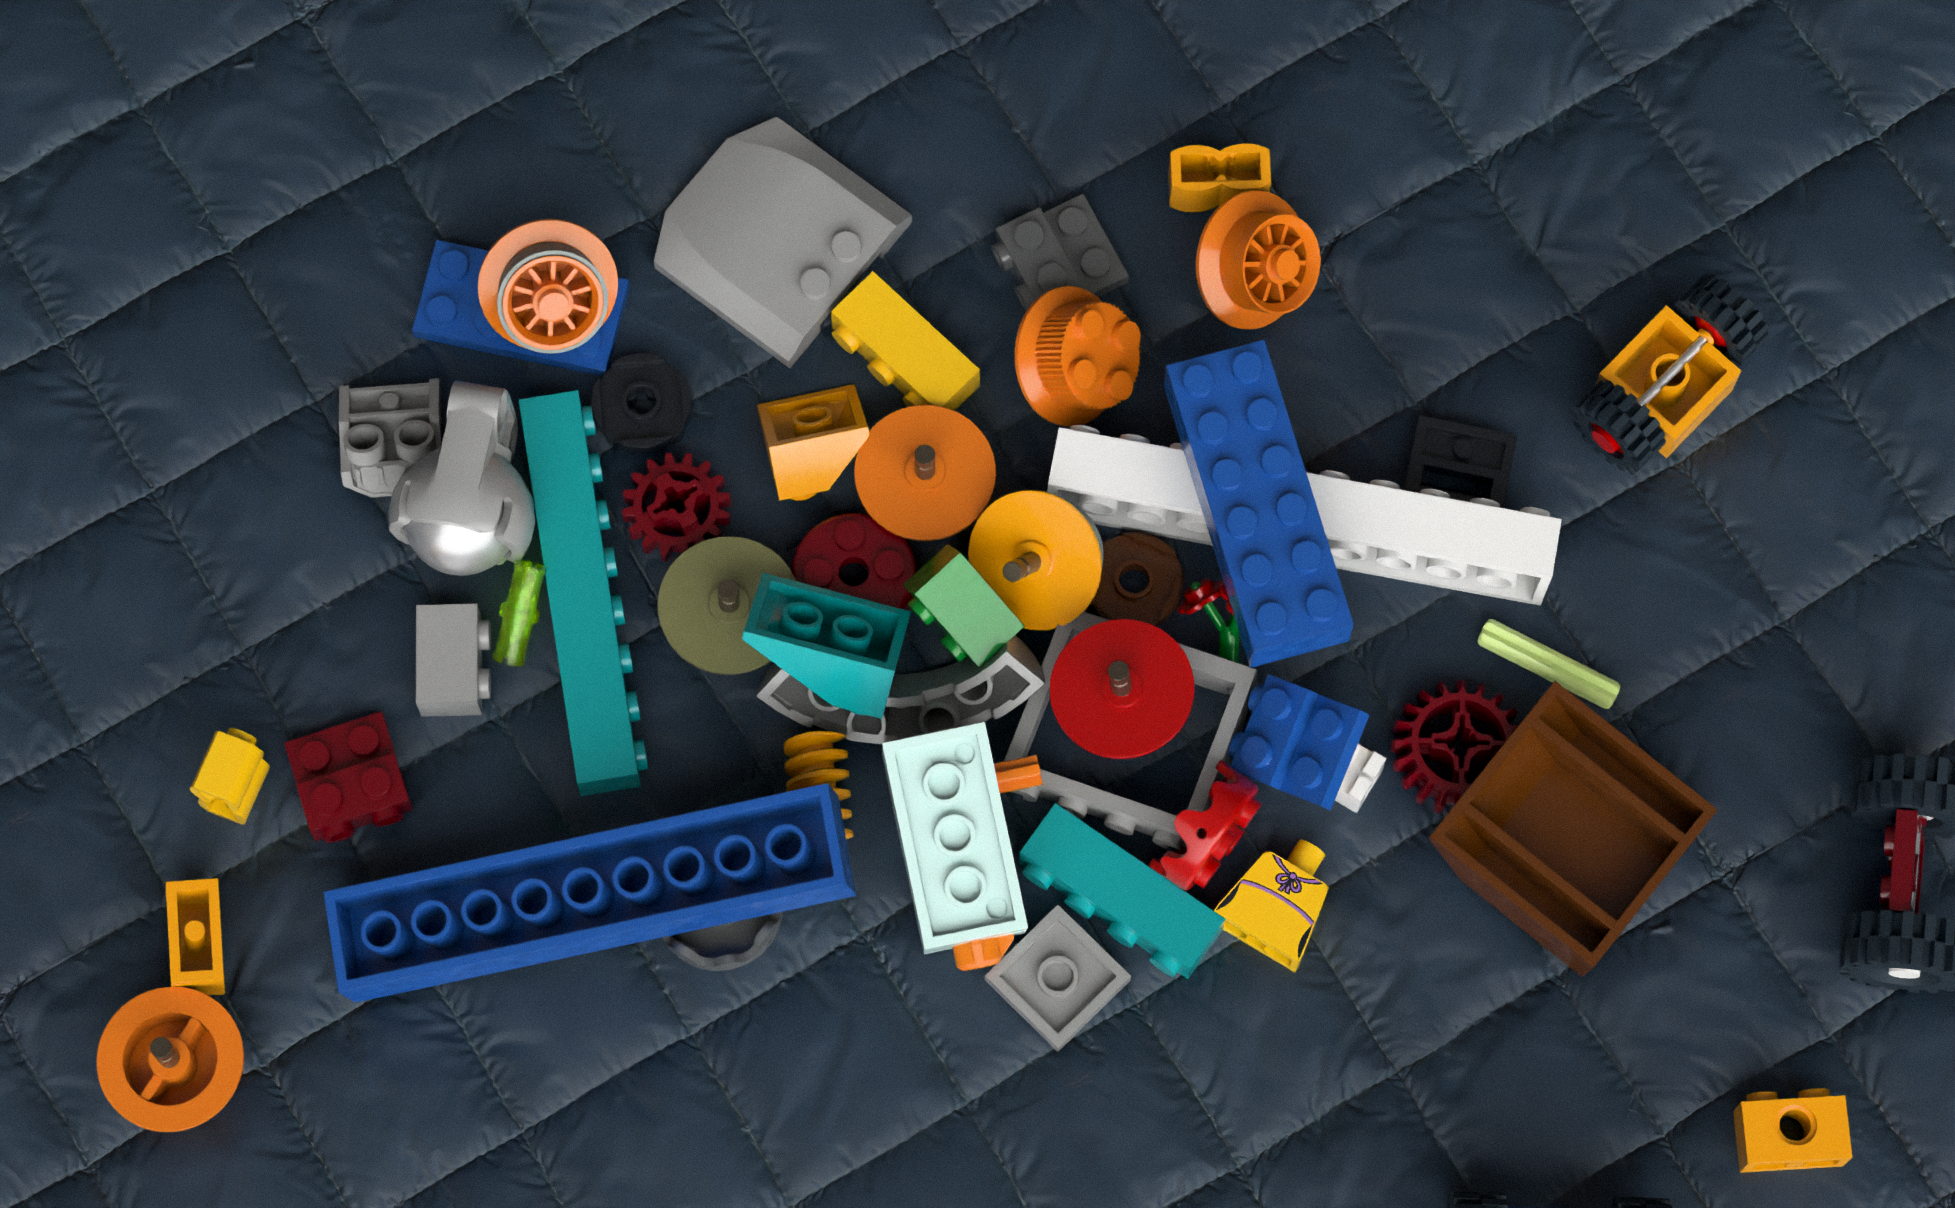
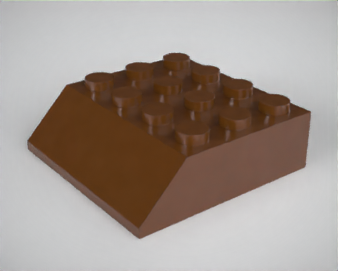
M1554 681L1431 834L1429 840L1462 882L1577 974L1584 977L1603 957L1718 809L1558 682Z

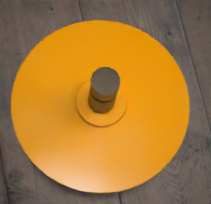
M1021 490L999 498L989 505L978 518L969 542L968 561L1021 621L1024 629L1040 631L1055 629L1058 624L1064 626L1075 620L1088 608L1099 588L1104 550L1096 525L1080 507L1049 492Z

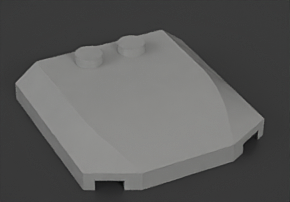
M774 117L727 138L667 208L655 253L654 267L788 368H791L821 332V323L877 256L883 258L912 223V215L783 120Z

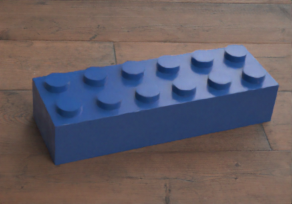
M1265 340L1166 365L1164 389L1250 668L1348 642L1354 623Z

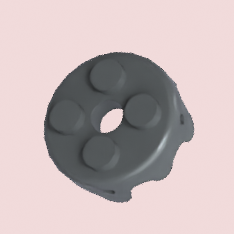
M783 912L662 938L674 954L690 965L711 971L733 970L749 964L761 956L772 944L780 929Z

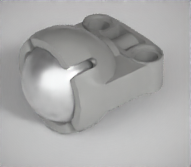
M455 380L449 395L447 423L441 447L423 455L409 466L393 489L387 514L389 531L399 541L410 544L423 562L440 572L464 576L483 572L494 565L503 564L506 560L516 563L522 560L530 546L536 522L534 504L522 476L511 464L516 450L518 422L511 397L506 389Z

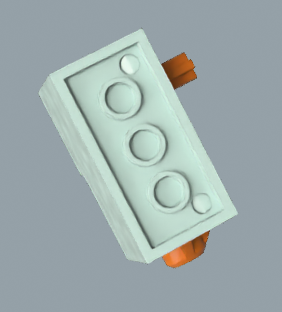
M985 722L882 743V758L923 953L929 954L953 949L956 967L961 971L998 964L1013 942L1014 936L1024 934L1028 929L1000 794L1043 785L1037 755L993 763Z

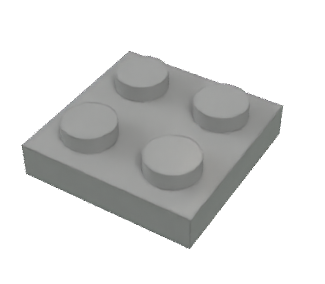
M1059 905L1051 910L985 975V981L1057 1052L1131 980V975Z

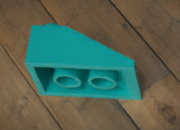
M762 572L742 640L830 705L849 710L854 714L882 719L911 612Z

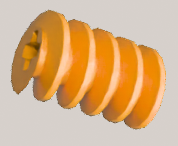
M813 731L789 738L783 744L784 754L790 757L785 763V773L792 777L786 783V792L828 783L839 796V801L850 798V790L836 787V782L849 778V770L834 767L835 762L848 758L847 750L833 748V743L843 740L846 735L832 731ZM841 808L843 820L852 817V810ZM844 828L846 840L852 838L853 830Z

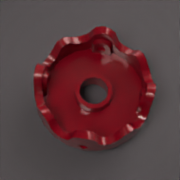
M846 513L830 517L817 524L804 536L795 551L791 572L797 582L909 611L910 608L907 603L913 597L903 587V584L917 572V565L913 550L906 538L887 531L874 521L870 515ZM850 563H859L868 570L869 575L861 585L849 586L839 577L842 568Z

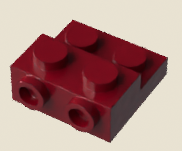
M382 711L284 742L306 820L315 841L322 839L326 843L342 841L354 835L355 828L374 823L375 827L388 826L404 818L403 813L413 810Z

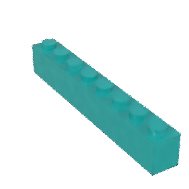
M578 390L519 399L578 789L581 796L641 787L639 771L648 769L644 739L634 740L631 722L641 721L636 690L626 692L624 674L632 673L633 666L629 643L619 644L616 626L624 625L626 622L621 594L612 596L609 578L618 577L614 547L604 548L601 530L611 529L606 499L597 500L594 483L603 482L599 452L589 453L587 436L596 435L592 406L582 407Z

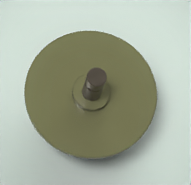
M717 537L690 547L671 564L659 590L658 617L668 643L686 662L710 673L735 675L751 672L767 665L771 660L742 640V636L762 572L796 581L790 568L773 550L747 538Z

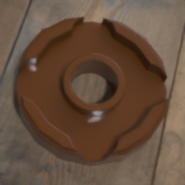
M1137 531L1123 533L1122 536H1116L1111 540L1109 538L1102 542L1104 561L1101 580L1097 593L1089 605L1095 615L1108 620H1137L1156 627L1167 621L1179 606L1184 587L1183 570L1171 546L1154 535ZM1131 570L1140 571L1148 579V586L1139 593L1127 592L1119 582L1120 577L1125 572Z

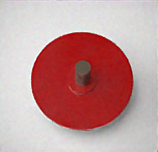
M1131 619L1104 621L1083 630L1071 639L1061 651L1054 664L1049 688L1051 706L1055 718L1064 733L1084 750L1112 759L1141 757L1166 745L1178 734L1188 719L1195 692L1193 671L1180 645L1160 628L1149 623Z

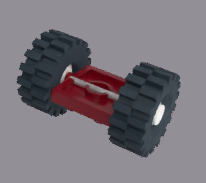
M1893 754V757L1877 755L1874 759H1862L1861 763L1857 762L1855 767L1851 817L1854 818L1853 821L1857 824L1863 823L1865 828H1879V832L1885 833L1884 853L1885 856H1889V869L1892 872L1891 876L1882 875L1880 905L1884 906V910H1881L1880 913L1871 910L1862 911L1861 914L1852 913L1848 917L1843 918L1838 972H1840L1842 977L1850 978L1852 982H1865L1866 986L1874 988L1882 986L1887 987V990L1898 991V989H1903L1912 993H1920V990L1930 993H1941V990L1955 991V919L1948 917L1940 919L1937 918V915L1929 913L1919 915L1925 839H1932L1933 836L1950 839L1955 835V762H1949V758L1945 757L1927 758V755L1916 754V757H1907L1905 754Z

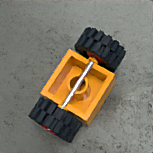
M1703 275L1676 302L1674 311L1666 305L1600 372L1595 386L1571 410L1572 413L1570 414L1571 419L1575 421V428L1584 433L1581 437L1586 443L1591 442L1595 446L1593 450L1598 455L1600 453L1605 455L1606 461L1611 465L1616 463L1621 471L1625 472L1627 470L1630 474L1637 473L1657 452H1660L1667 459L1731 393L1741 373L1738 366H1741L1769 337V332H1767L1769 329L1766 322L1761 321L1763 315L1760 311L1752 308L1754 303L1749 298L1745 300L1740 295L1742 291L1737 287L1731 289L1728 281L1723 278L1718 280L1716 275Z

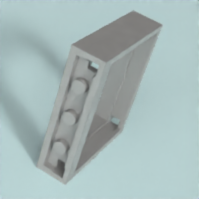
M1083 612L1070 623L1064 626L1057 625L1041 666L1044 672L1045 684L1029 697L1004 761L1027 757L1050 699V678L1054 664L1061 651L1077 634L1095 624L1109 621L1108 619ZM1179 644L1190 662L1194 684L1230 696L1187 810L1204 812L1211 807L1209 796L1211 785L1215 781H1221L1224 777L1216 769V765L1220 759L1229 764L1231 759L1229 757L1230 742L1242 730L1248 714L1250 694L1258 685L1257 669ZM1042 769L1040 771L1043 785L1011 791L1022 795L1026 801L1036 802L1038 797L1057 803L1077 818L1083 819L1086 814L1104 819L1106 827L1121 834L1132 835L1134 830L1153 836L1152 841L1165 849H1168V846L1179 850L1182 847L1187 848L1185 841L1175 829L1174 821L1176 815ZM1200 828L1198 830L1199 836L1202 835V832L1204 830L1203 828Z

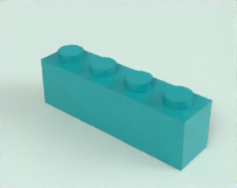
M1056 803L1020 851L1019 864L1024 867L1022 873L1028 880L1044 890H1047L1050 885L1067 896L1064 902L1074 912L1086 919H1090L1093 914L1109 925L1107 932L1115 940L1129 948H1132L1134 944L1140 946L1152 955L1149 961L1168 976L1175 977L1179 973L1186 979H1189L1223 931L1225 918Z

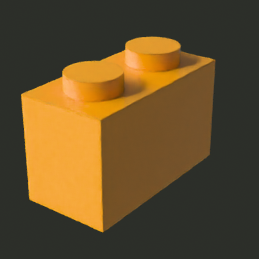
M218 878L166 882L171 987L194 989L208 996L225 994Z

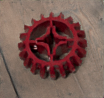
M1463 679L1457 680L1454 693H1450L1447 685L1441 681L1435 687L1436 699L1429 692L1421 690L1416 697L1419 706L1406 703L1402 713L1407 720H1396L1393 731L1401 738L1391 741L1390 751L1403 756L1394 760L1393 770L1395 772L1410 771L1402 780L1401 786L1405 790L1411 789L1416 785L1421 787L1415 798L1418 804L1424 803L1429 795L1436 798L1433 809L1436 814H1440L1443 811L1446 802L1453 803V807L1472 784H1467L1470 766L1477 763H1487L1488 758H1493L1520 725H1509L1517 716L1518 711L1516 707H1509L1503 711L1499 709L1504 698L1501 693L1494 694L1490 701L1483 698L1485 692V685L1483 683H1478L1474 693L1471 694L1466 693V683ZM1452 713L1449 730L1443 733H1432L1431 738H1419V733L1427 723L1436 717ZM1470 716L1485 723L1497 740H1493L1492 735L1480 734L1474 730L1471 725ZM1458 730H1460V741L1465 742L1464 748L1470 747L1460 767L1459 756L1454 754L1455 748L1450 750ZM1422 756H1427V761L1439 762L1445 766L1448 771L1449 781L1434 774L1428 768Z

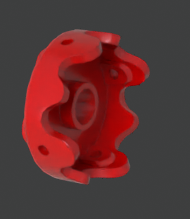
M1221 759L1216 765V769L1225 777L1221 781H1215L1209 789L1211 807L1204 812L1184 810L1175 818V829L1185 841L1187 848L1182 847L1181 850L1175 848L1173 852H1166L1161 860L1152 858L1148 864L1150 868L1185 891L1190 890L1195 884L1203 889L1221 865L1218 861H1221L1225 855L1229 856L1243 837L1245 831L1238 827V825L1245 829L1262 805L1261 802L1255 799L1258 793V786ZM1200 828H1203L1204 830L1202 832V835L1199 836L1198 830Z

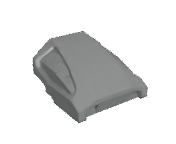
M439 378L429 379V383L350 388L349 385L339 386V436L343 486L371 498L392 496L393 489L404 471L423 455L441 447V387Z

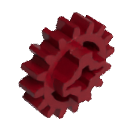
M671 452L666 453L665 465L660 467L653 460H647L648 474L646 476L633 472L631 475L632 483L637 489L623 491L624 502L631 505L622 510L624 522L634 523L628 529L631 540L644 537L642 542L643 552L649 554L656 547L660 548L661 560L663 562L669 560L672 552H679V555H681L684 551L702 541L722 537V532L717 525L727 526L731 522L730 513L722 510L731 506L730 493L720 492L725 487L724 477L721 474L709 478L712 471L711 463L706 460L696 468L693 466V458L690 453L684 456L682 463H675ZM673 479H686V480H689L690 482L686 483V482L677 481V480H673ZM653 489L656 493L654 503L647 506V511L643 513L645 500ZM676 502L680 507L685 506V511L678 514L674 508L669 509L668 505ZM710 502L708 517L700 526L698 523L699 512L706 509V504ZM665 532H668V533L677 534V535H681V536H679V537H672V536H667V535H663V534H664Z

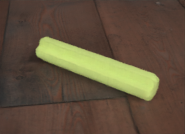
M1489 619L1479 634L1478 644L1481 647L1551 682H1558L1566 690L1604 709H1609L1613 705L1620 691L1621 685L1617 681L1494 619Z

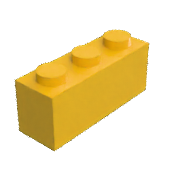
M873 271L831 311L832 329L834 330L832 336L836 342L848 353L853 354L857 351L869 362L867 365L868 370L881 384L888 387L892 383L905 395L903 401L907 407L935 405L955 411L980 386V369Z

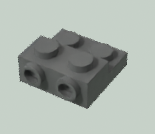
M1084 194L1046 212H1042L1039 207L996 228L995 244L991 245L994 257L1003 272L1011 270L1018 283L1014 287V291L1025 312L1040 295L1056 287L1075 286L1088 290L1095 296L1100 297L1128 283L1129 275Z

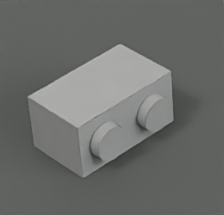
M478 604L416 605V705L421 717L482 715V699H491L490 668H482V650H491L490 620H482Z

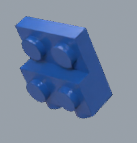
M1268 674L1265 683L1258 684L1250 694L1248 707L1252 714L1245 731L1238 732L1230 742L1229 757L1232 759L1230 766L1249 779L1331 811L1370 715Z

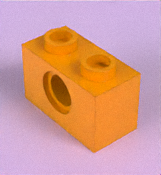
M1825 1088L1802 1090L1798 1092V1098L1778 1099L1777 1092H1756L1746 1095L1747 1101L1740 1102L1733 1111L1740 1173L1843 1167L1852 1158L1845 1095L1830 1096L1829 1089ZM1785 1117L1796 1119L1803 1127V1139L1793 1141L1786 1138L1780 1130V1119Z

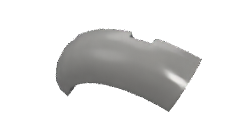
M1015 635L980 668L966 658L960 663L957 662L931 671L894 674L882 719L854 714L849 710L830 705L775 663L770 666L763 677L756 696L779 713L804 726L812 727V725H815L825 730L846 735L845 739L851 741L882 744L982 723L992 717L998 719L1035 693L1045 684L1043 669L1034 654Z

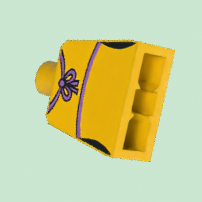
M1299 839L1287 860L1271 851H1265L1215 908L1214 912L1225 918L1223 930L1291 971L1296 972L1329 889L1325 883L1313 877L1324 859L1325 853L1317 846L1302 839Z

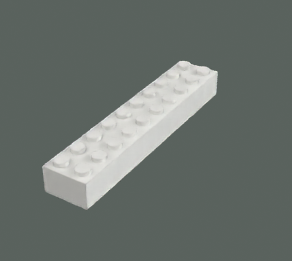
M1073 425L1070 429L1059 427L1047 492L1077 505L1097 525L1212 545L1181 443H1173L1170 447L1150 444L1147 438L1134 434H1123L1120 438L1100 435L1097 429L1085 425ZM1321 471L1319 475L1307 473L1337 569L1541 606L1553 576L1562 521L1560 518L1550 517L1548 511L1535 507H1524L1520 511L1500 508L1498 502L1486 498H1473L1470 502L1450 499L1448 493L1436 489H1422L1420 493L1401 490L1398 484L1387 480H1372L1369 484L1351 481L1348 475L1337 471Z

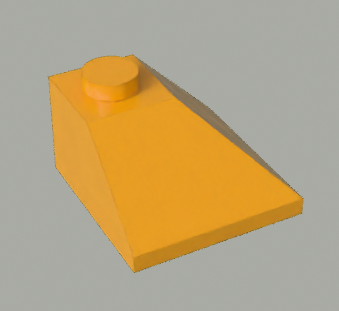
M854 384L757 404L779 501L785 499L806 500L815 496L818 492L828 491L870 436Z

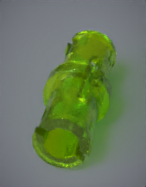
M515 560L507 602L501 603L499 615L503 617L496 650L492 658L500 663L504 661V658H508L506 665L524 666L532 624L538 623L540 611L536 607L547 568L539 563L536 564L535 568H532L533 561Z

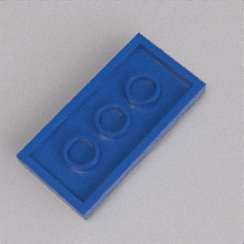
M436 240L412 328L415 338L601 377L609 370L630 288L628 279L618 278V292L612 312L604 324L587 342L575 349L562 353L548 354L535 352L517 346L503 338L489 324L482 311L477 283L480 267L488 250Z

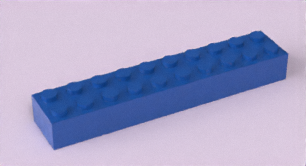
M828 783L323 892L338 992L355 1003L857 896L839 796Z

